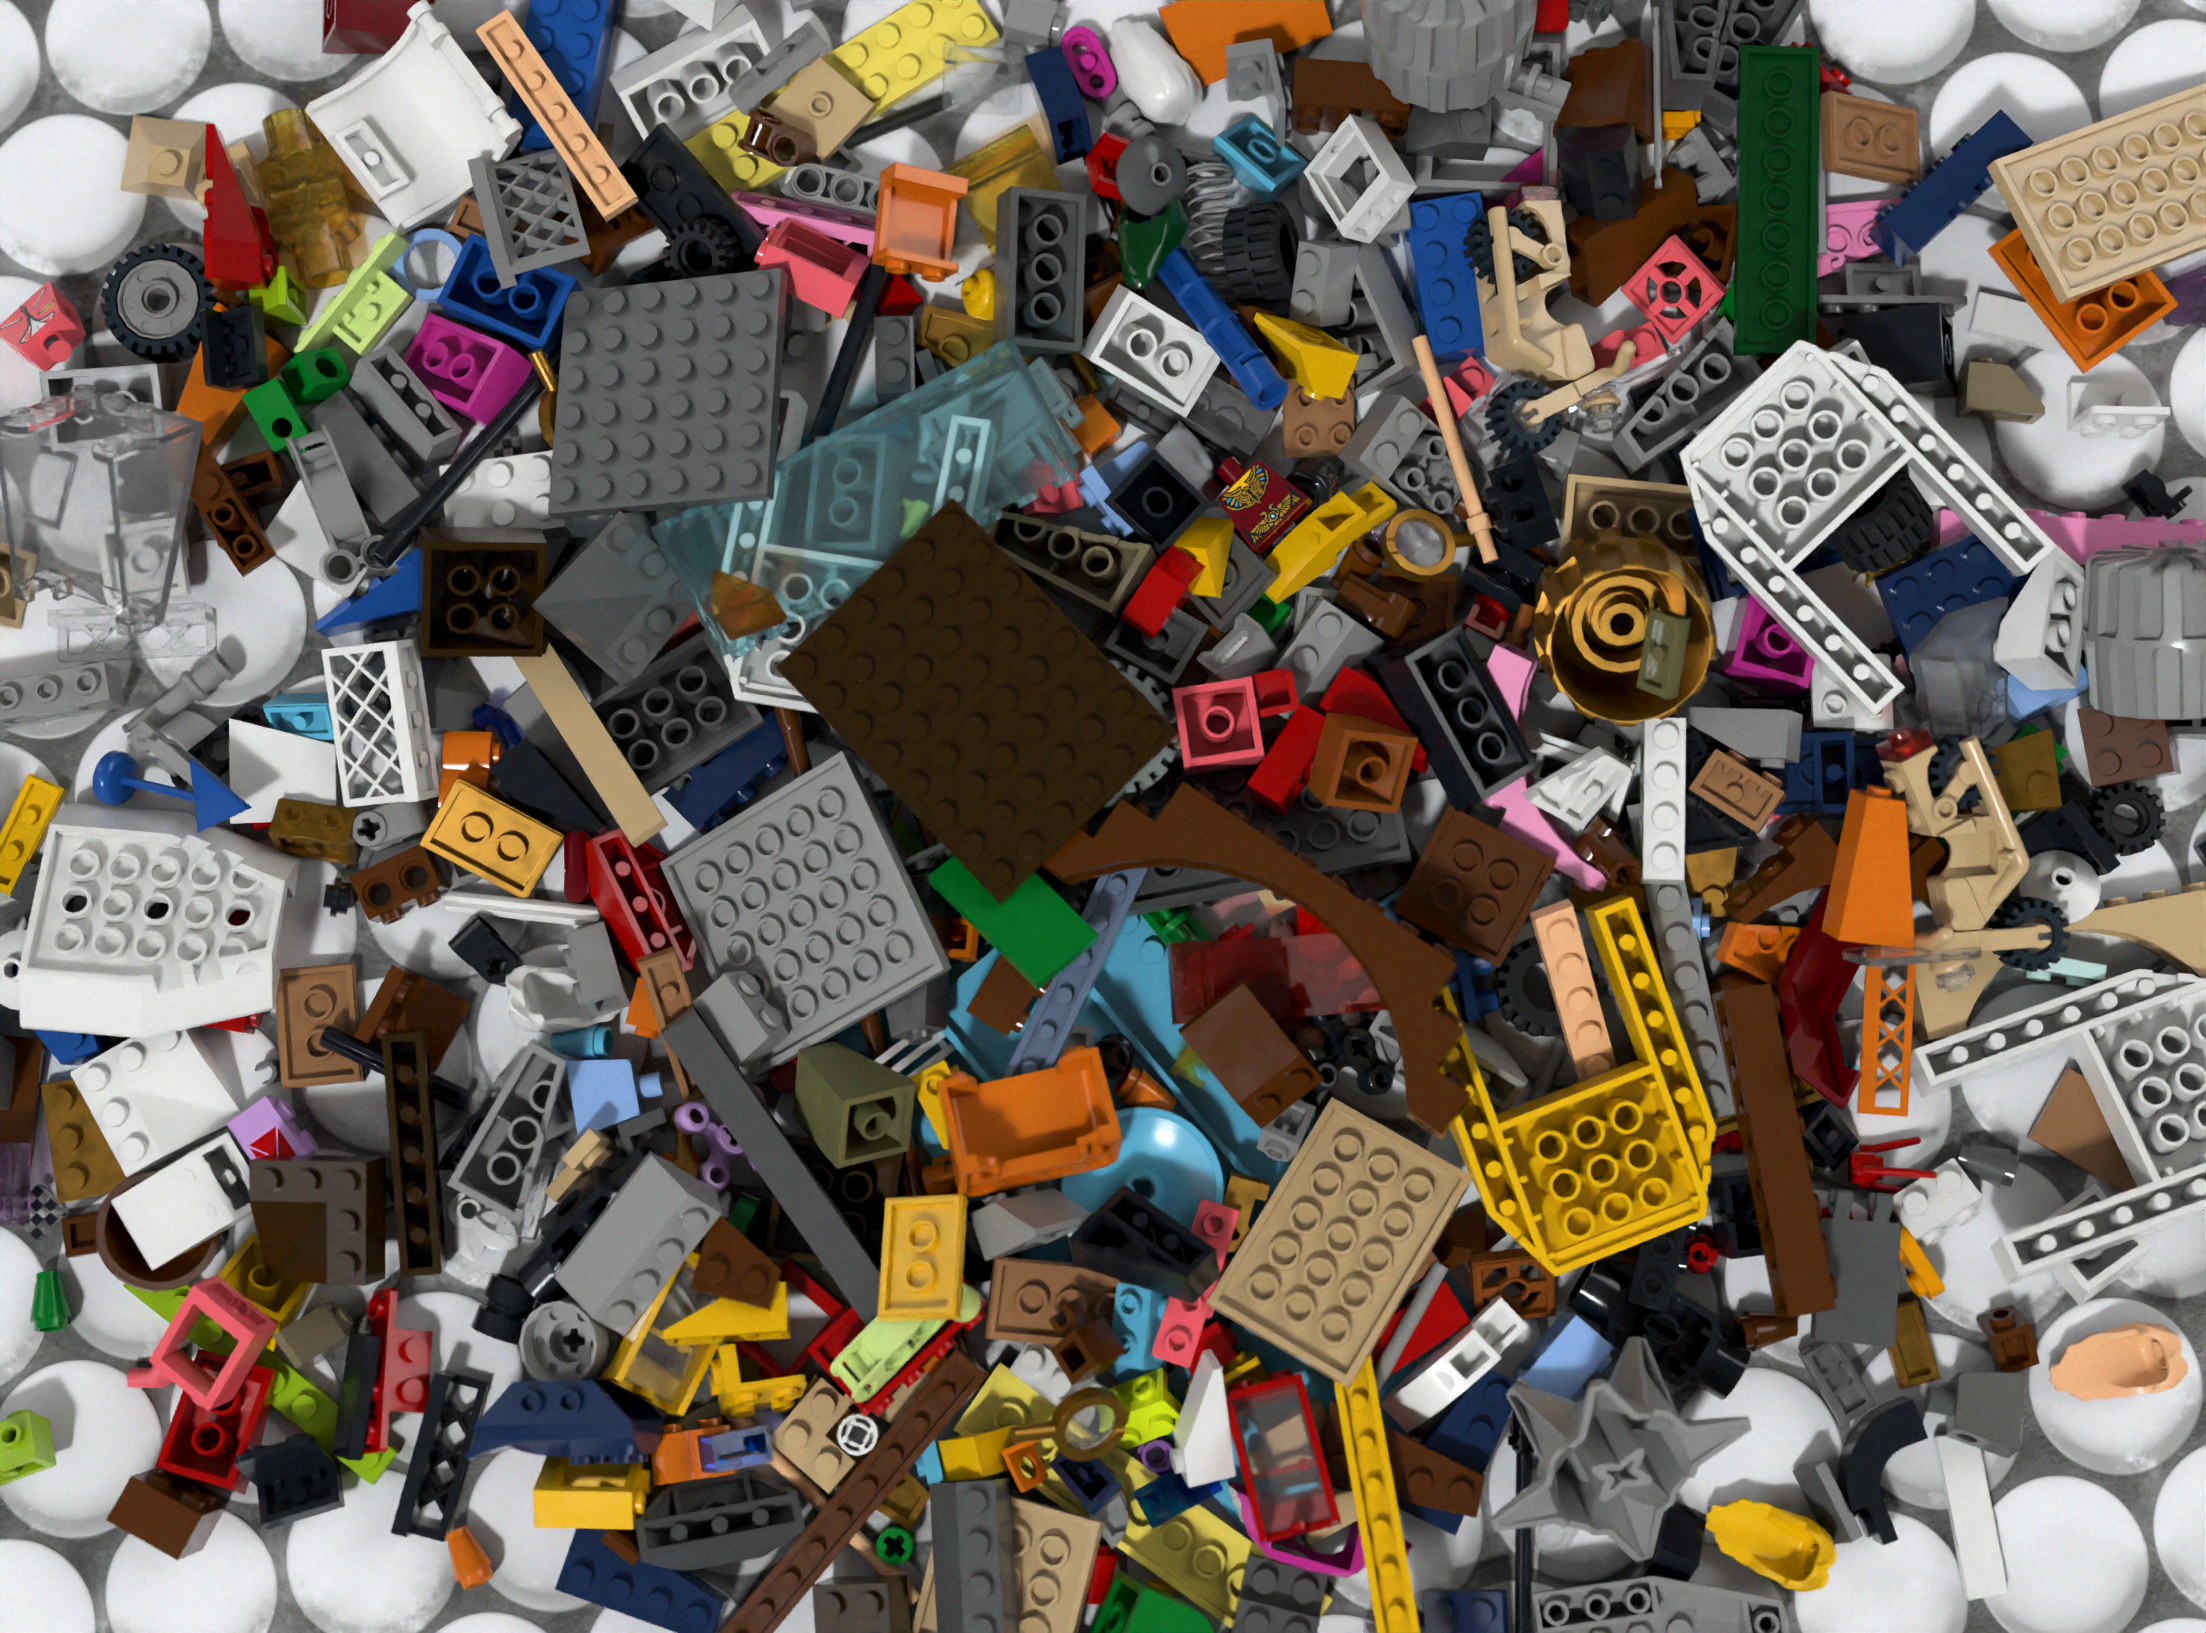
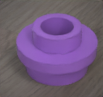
M1163 1435L1138 1445L1136 1452L1137 1460L1143 1463L1148 1470L1158 1475L1165 1474L1173 1468L1170 1459V1449H1174L1175 1445L1172 1440ZM1153 1447H1161L1164 1450L1163 1457L1158 1461H1153L1149 1458V1452Z

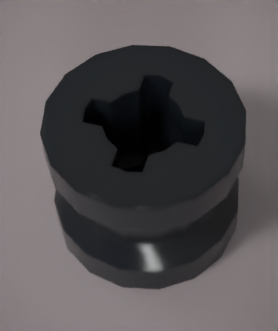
M1110 1033L1104 1035L1093 1046L1098 1047L1107 1079L1121 1076L1133 1062L1134 1047L1132 1042L1122 1034Z

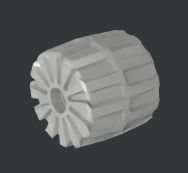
M1361 0L1360 10L1368 64L1375 78L1381 79L1391 90V95L1404 104L1412 103L1427 108L1429 112L1447 113L1448 110L1463 108L1472 110L1483 106L1500 91L1508 90L1518 79L1521 62L1528 57L1530 52L1538 0Z
M2180 539L2160 540L2158 547L2143 543L2121 545L2122 549L2105 548L2096 551L2095 555H2090L2085 565L2083 644L2089 700L2092 707L2108 715L2137 719L2185 720L2206 718V539H2199L2189 545Z

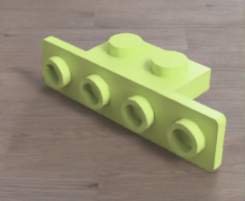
M393 231L380 237L374 243L371 250L372 253L363 265L356 267L349 274L347 284L341 292L326 302L322 310L323 314L313 326L307 327L300 334L298 344L293 351L297 353L326 348L337 335L363 357L368 355L414 298L386 274L409 246V243Z

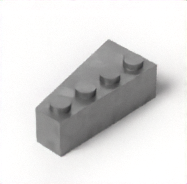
M1650 0L1652 26H1654L1653 7H1660L1661 109L1700 111L1712 82L1719 46V36L1724 21L1726 0Z

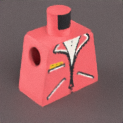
M49 281L0 324V338L21 358L43 372L49 371L58 362L66 361L71 356L72 349L86 335L77 308Z

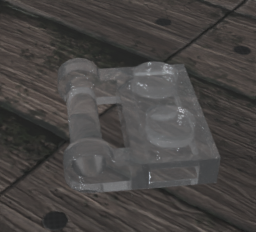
M944 41L942 112L1019 116L1021 109L1022 46L1018 44H1009L1008 48L959 46L956 41ZM957 61L1008 64V75L956 72Z

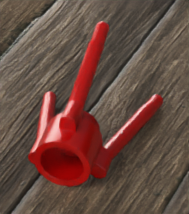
M1920 1137L1899 1139L1874 1145L1859 1144V1152L1849 1151L1848 1182L1857 1183L1858 1189H1873L1895 1195L1904 1188L1878 1182L1883 1180V1176L1935 1179L1937 1173L1930 1170L1884 1167L1883 1156H1875V1153L1920 1144Z

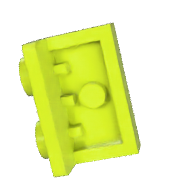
M1158 1368L1108 1389L1115 1393L1127 1411L1125 1432L1117 1443V1446L1123 1450L1135 1448L1138 1445L1174 1432L1183 1405L1168 1391V1374L1163 1368ZM1100 1405L1095 1412V1427L1101 1433L1109 1425L1112 1416L1111 1408L1105 1405Z

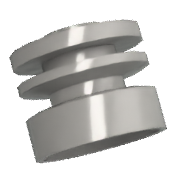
M573 1298L545 1303L531 1312L522 1326L519 1345L522 1361L529 1373L538 1381L594 1380L602 1378L603 1372L609 1367L624 1336L591 1318Z

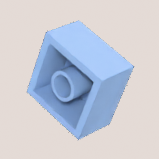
M1564 1311L1513 1373L1528 1386L1578 1402L1586 1391L1582 1385L1591 1374L1597 1377L1607 1368L1612 1360V1357L1608 1354L1614 1347L1576 1314Z

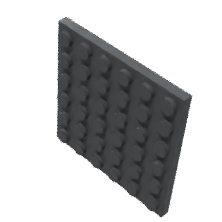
M782 268L570 293L564 309L548 515L554 519L609 515L618 511L631 513L774 500L788 274Z

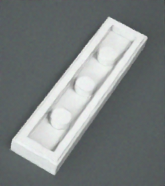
M1945 1434L1934 1435L1965 1599L1974 1600L2009 1594L1981 1449L1949 1438Z

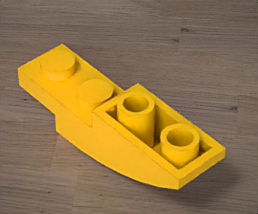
M1372 481L1349 496L1342 491L1335 494L1329 502L1319 506L1299 523L1266 557L1264 561L1279 577L1265 591V594L1273 602L1279 604L1337 564V553L1397 513V503Z

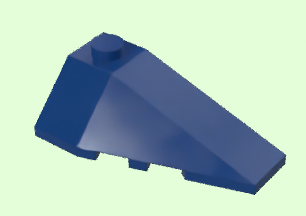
M419 548L396 562L399 568L396 573L385 577L377 576L370 581L367 588L368 593L361 598V596L357 595L346 599L315 622L313 626L316 631L328 638L363 630L368 625L416 615Z

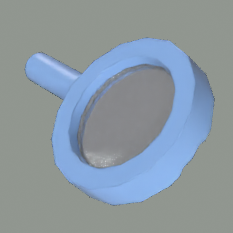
M425 228L413 232L405 238L409 246L386 274L391 279H397L400 286L412 295L414 299L423 303H437L463 247L453 235L441 229Z

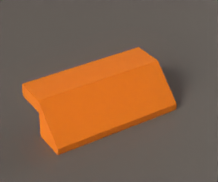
M1176 0L1157 8L1169 44L1174 47L1180 58L1191 66L1202 87L1225 78L1226 45L1271 38L1274 53L1281 52V54H1284L1333 33L1324 0Z

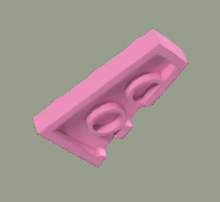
M1893 198L1826 205L1827 253L1817 257V280L1840 270V267L1845 263H1856L1881 252L1882 250L1868 237L1870 232L1878 225L1874 217L1890 202L1897 206L1903 199Z

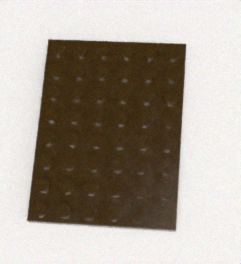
M953 497L776 667L789 683L1001 905L1180 734Z

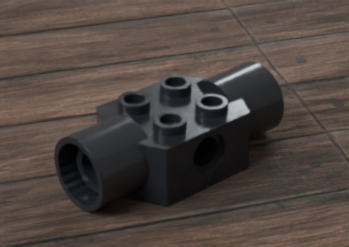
M640 1145L616 1170L595 1166L540 1220L541 1243L516 1267V1274L520 1282L535 1299L545 1304L564 1300L569 1295L554 1278V1273L647 1154L651 1151L663 1158L661 1154L647 1145Z
M1601 1259L1588 1263L1568 1297L1567 1306L1600 1325V1336L1610 1343L1614 1350L1622 1353L1628 1337L1645 1338L1662 1378L1666 1382L1678 1387L1689 1380L1720 1400L1725 1399L1732 1392L1749 1363L1751 1352L1719 1332V1316L1674 1288L1666 1313L1631 1305L1627 1302L1633 1276L1628 1277Z

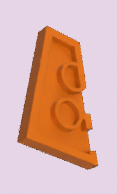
M1729 921L1714 959L1765 984L1771 983V987L1777 990L1776 984L1805 927L1748 923L1745 926L1740 922Z

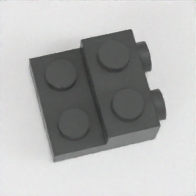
M1179 610L1152 640L1120 619L1105 643L1102 653L1109 660L1119 661V671H1123L1128 665L1139 669L1136 678L1142 682L1149 676L1156 682L1150 688L1156 696L1164 691L1168 698L1206 635L1209 626Z
M1248 1553L1230 1633H1317L1328 1574L1309 1571L1274 1559Z

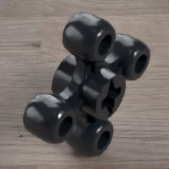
M1317 997L1308 1003L1305 1011L1308 1023L1327 1033L1324 1042L1326 1055L1321 1059L1315 1060L1324 1080L1312 1090L1328 1091L1335 1087L1338 1082L1339 1071L1344 1067H1350L1356 1071L1357 1085L1363 1093L1383 1095L1390 1090L1393 1084V1075L1388 1067L1376 1063L1371 1058L1374 1054L1375 1043L1372 1035L1368 1032L1369 1027L1384 1005L1382 1001L1370 1002L1365 1005L1360 1012V1021L1353 1026L1347 1025L1342 1020V1008L1334 998Z

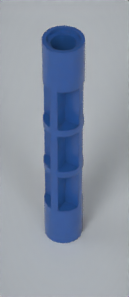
M1150 218V219L1145 220V221H1143V222H1149V221H1151V220L1154 219V218ZM1180 243L1167 255L1156 275L1160 277L1177 300L1178 305L1186 312L1203 335L1204 340L1212 347L1227 367L1231 376L1253 406L1261 411L1277 406L1287 395L1289 390L1287 382L1265 353L1259 349L1241 325V321L1231 312L1214 289L1213 284L1204 276L1188 255V251Z

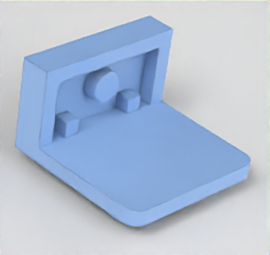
M1144 441L1137 442L1098 470L1093 465H1090L1079 473V483L1081 486L1077 489L1083 500L1090 508L1095 505L1103 516L1100 522L1108 535L1119 537L1120 540L1132 542L1140 535L1118 516L1104 500L1151 451L1149 445Z

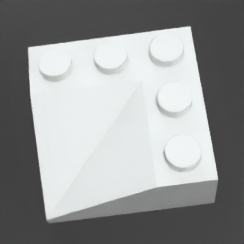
M198 1027L148 1038L130 1037L70 1072L126 1177H132L136 1174L159 1168L228 1128L226 1123L243 1112L241 1105Z

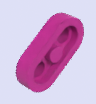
M1073 27L1064 33L1060 45L1081 95L1089 101H1105L1115 91V71L1095 33L1086 27ZM1077 46H1083L1087 51L1083 55H1077L1073 52V49ZM1094 79H1100L1104 84L1100 88H1093L1090 82Z

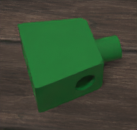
M274 378L241 395L272 451L282 457L289 456L295 467L286 444L284 431L287 426L292 425V432L289 435L291 440L313 431L302 418L306 414L302 406L296 405L285 382ZM308 446L306 448L300 449L299 452L303 453L311 450V447Z

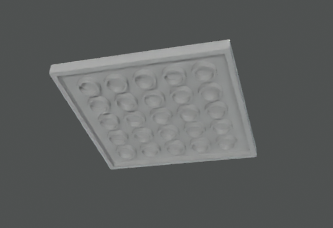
M851 751L839 752L660 862V866L713 983L724 973L746 971L757 980L763 997L782 1017V1024L789 1035L760 1062L751 1064L756 1077L763 1076L798 1056V1049L822 1043L952 969Z

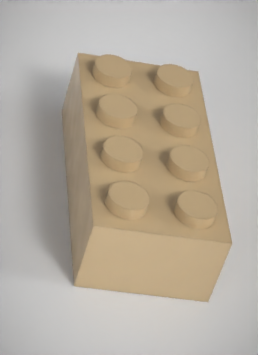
M1568 474L1561 486L1558 530L1561 538H1558L1556 541L1555 559L1559 561L1558 551L1574 539L1580 538L1586 544L1596 540V529L1616 527L1622 530L1623 537L1635 538L1639 529L1655 534L1663 546L1671 551L1678 550L1696 573L1704 576L1686 510L1695 508L1689 487Z

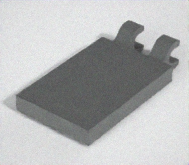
M1829 1189L1828 1218L1818 1217L1821 1233L1827 1237L1830 1247V1256L1827 1258L1829 1273L1834 1276L1838 1286V1298L1835 1299L1837 1309L1811 1314L1810 1340L1895 1347L1901 1223H1889L1893 1209V1194L1869 1192L1867 1201L1868 1221L1849 1220L1853 1207V1191Z

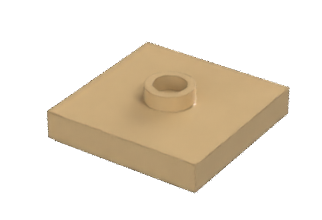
M819 56L794 79L765 111L776 115L782 121L811 135L816 143L815 158L824 165L876 108L869 99Z

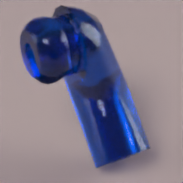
M492 702L481 703V707L475 708L471 712L476 725L479 728H485L492 723L507 752L510 751L523 739L513 718Z

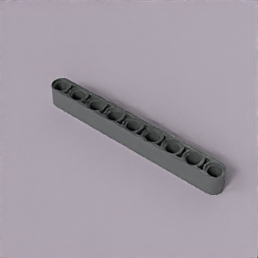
M693 1006L661 1029V1034L856 1313L868 1325L878 1313L881 1268L739 1067L735 1066L698 1010Z

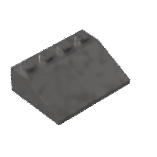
M706 629L649 664L635 681L624 685L618 684L590 702L650 797L766 723L754 703L738 701L734 698L730 683L731 678L723 653Z

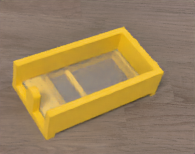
M698 1246L692 1250L624 1336L609 1367L605 1369L601 1376L603 1379L666 1413L684 1416L710 1364V1360H712L720 1344L668 1346L663 1339V1330L719 1299V1297L690 1289L702 1250Z

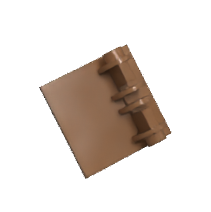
M1354 377L1350 378L1342 399L1325 396L1324 401L1305 395L1302 392V385L1291 378H1285L1284 380L1287 382L1289 390L1283 399V410H1281V414H1283V458L1338 456L1354 434Z

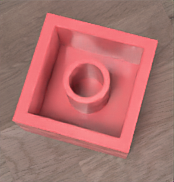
M1252 676L1172 689L1185 776L1256 765L1262 762L1264 759V749Z

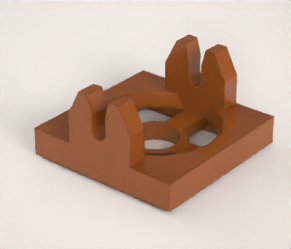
M1525 1248L1470 1254V1260L1466 1261L1469 1272L1467 1273V1278L1473 1300L1474 1317L1491 1302L1487 1298L1496 1297L1498 1294L1522 1320L1556 1316L1554 1275ZM1530 1264L1535 1266L1539 1278L1527 1279L1524 1275L1520 1274V1265ZM1506 1267L1507 1275L1499 1283L1483 1285L1491 1271L1496 1268ZM1511 1282H1521L1525 1285L1524 1290L1516 1295H1508L1503 1292L1505 1286ZM1530 1292H1537L1535 1296H1533L1526 1302L1521 1303L1522 1301L1527 1299V1297L1530 1295Z

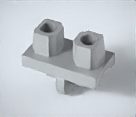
M1534 63L1531 69L1521 66L1519 77L1508 90L1500 91L1492 99L1497 100L1501 108L1510 111L1520 108L1532 112L1536 120L1549 124L1553 120L1557 121L1572 83L1542 73L1543 65Z
M1699 127L1690 131L1667 158L1670 167L1684 172L1690 168L1696 177L1694 181L1697 186L1696 196L1698 204L1711 200L1716 205L1726 198L1725 195L1736 186V181L1732 177L1735 169L1729 162L1736 154V150L1732 145L1721 150L1715 139L1709 142Z

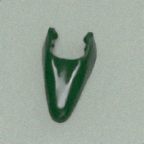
M1179 197L1169 199L1165 213L1149 222L1136 223L1137 212L1128 205L1122 206L1118 223V247L1123 276L1130 289L1138 290L1145 288L1153 280L1167 255L1181 243L1188 228V219Z

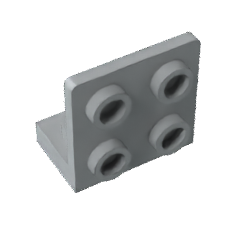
M1271 38L1226 45L1225 89L1228 102L1236 100L1251 101L1259 96L1266 95L1277 146L1285 145V131L1291 130L1289 109H1292L1289 86H1283L1281 76L1285 75L1281 52L1274 53Z

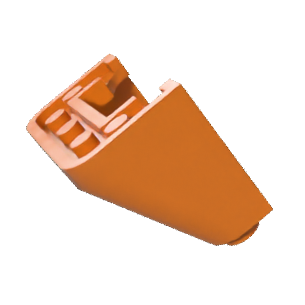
M1082 1045L1070 1047L1058 1059L1056 1067L978 1084L977 1079L973 1076H967L966 1072H954L946 1075L943 1080L937 1081V1093L958 1193L964 1194L966 1197H977L1101 1169L1113 1164L1119 1157L1122 1135L1097 1046L1092 1048H1086V1046Z

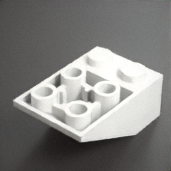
M228 1132L188 1153L111 1200L113 1207L152 1271L253 1215L249 1201V1166Z

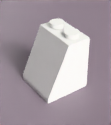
M299 479L265 531L277 553L276 556L345 599L357 595L362 598L368 593V583L376 578L381 571L370 570L360 564L357 577L349 584L336 585L324 580L319 571V562L322 556L330 551V548L303 483ZM364 516L371 535L385 536L388 533L386 529ZM378 541L372 542L366 551L367 558L373 564H379L370 554L371 550L379 543ZM340 555L332 558L328 566L330 574L337 579L346 576L349 572V562L347 559Z

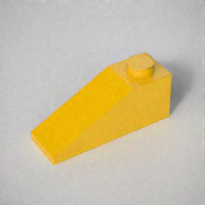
M786 1281L779 1282L771 1312L719 1298L663 1330V1339L668 1346L791 1338L789 1288Z

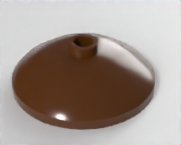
M159 1171L136 1174L117 1185L102 1203L95 1222L96 1247L107 1269L125 1284L140 1290L153 1292L180 1288L196 1279L213 1260L219 1246L221 1234L219 1233L157 1269L151 1270L113 1207L111 1200Z

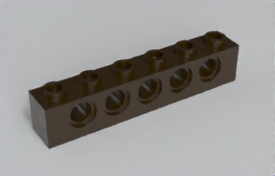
M429 1027L390 1029L381 1035L400 1275L401 1277L442 1274L447 1266Z

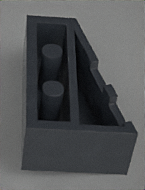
M1125 1184L1068 1238L1075 1266L1191 1304L1220 1277L1215 1248Z

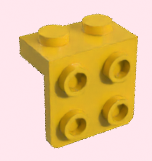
M735 1344L719 1346L716 1359L710 1360L711 1371H708L710 1395H718L720 1415L731 1414V1418H746L754 1415L755 1410L771 1408V1411L775 1413L792 1410L800 1398L803 1397L807 1385L806 1375H793L741 1383Z

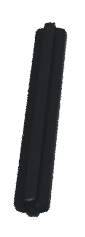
M332 1026L324 1030L319 1041L320 1046L384 1075L382 1049L367 1044ZM432 1073L434 1099L455 1109L462 1110L466 1106L471 1092Z

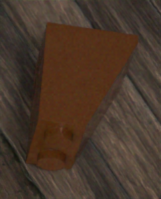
M1630 38L1620 41L1618 46L1610 48L1591 47L1586 49L1584 54L1569 57L1564 81L1572 84L1557 121L1554 122L1553 137L1555 138V131L1559 128L1634 124L1637 147L1654 143L1653 48L1643 43L1640 39Z

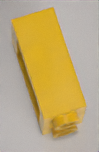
M546 1456L533 1488L534 1528L633 1530L638 1514H644L646 1494H651L652 1469H646L645 1462L569 1465V1457Z

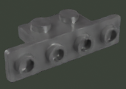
M1845 263L1840 267L1841 295H1818L1816 313H1819L1821 318H1836L1842 316L1843 313L1858 314L1939 302L1951 318L1955 316L1956 311L1966 306L1968 302L1967 296H1921L1920 264H1905L1900 269L1895 263Z

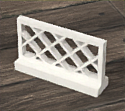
M418 638L322 649L321 653L344 807L415 802L439 797L440 790ZM376 651H383L386 669L381 676L368 665ZM357 653H363V655H362L361 658H360L359 656H357L356 654H357ZM344 655L355 665L347 680L338 673L336 656ZM362 672L375 683L367 698L353 686ZM382 690L390 696L391 710L387 716L373 704ZM348 694L361 705L353 719L344 713L342 702ZM367 712L381 723L373 737L359 726ZM387 730L396 736L397 749L393 755L379 744ZM353 734L367 745L359 758L355 757L349 750L348 741ZM373 751L387 763L379 776L375 775L365 766ZM393 769L402 777L404 793H396L385 784ZM359 773L373 784L365 797H356L354 780ZM380 791L384 795H377V793Z

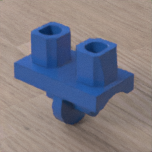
M1465 949L1451 952L1455 956L1452 961L1457 963V971L1454 974L1456 983H1452V980H1450L1448 987L1455 1006L1454 992H1458L1463 1021H1476L1480 1019L1479 1016L1499 1009L1495 988L1474 992L1472 982L1473 976L1490 974L1491 964L1470 952L1467 953Z

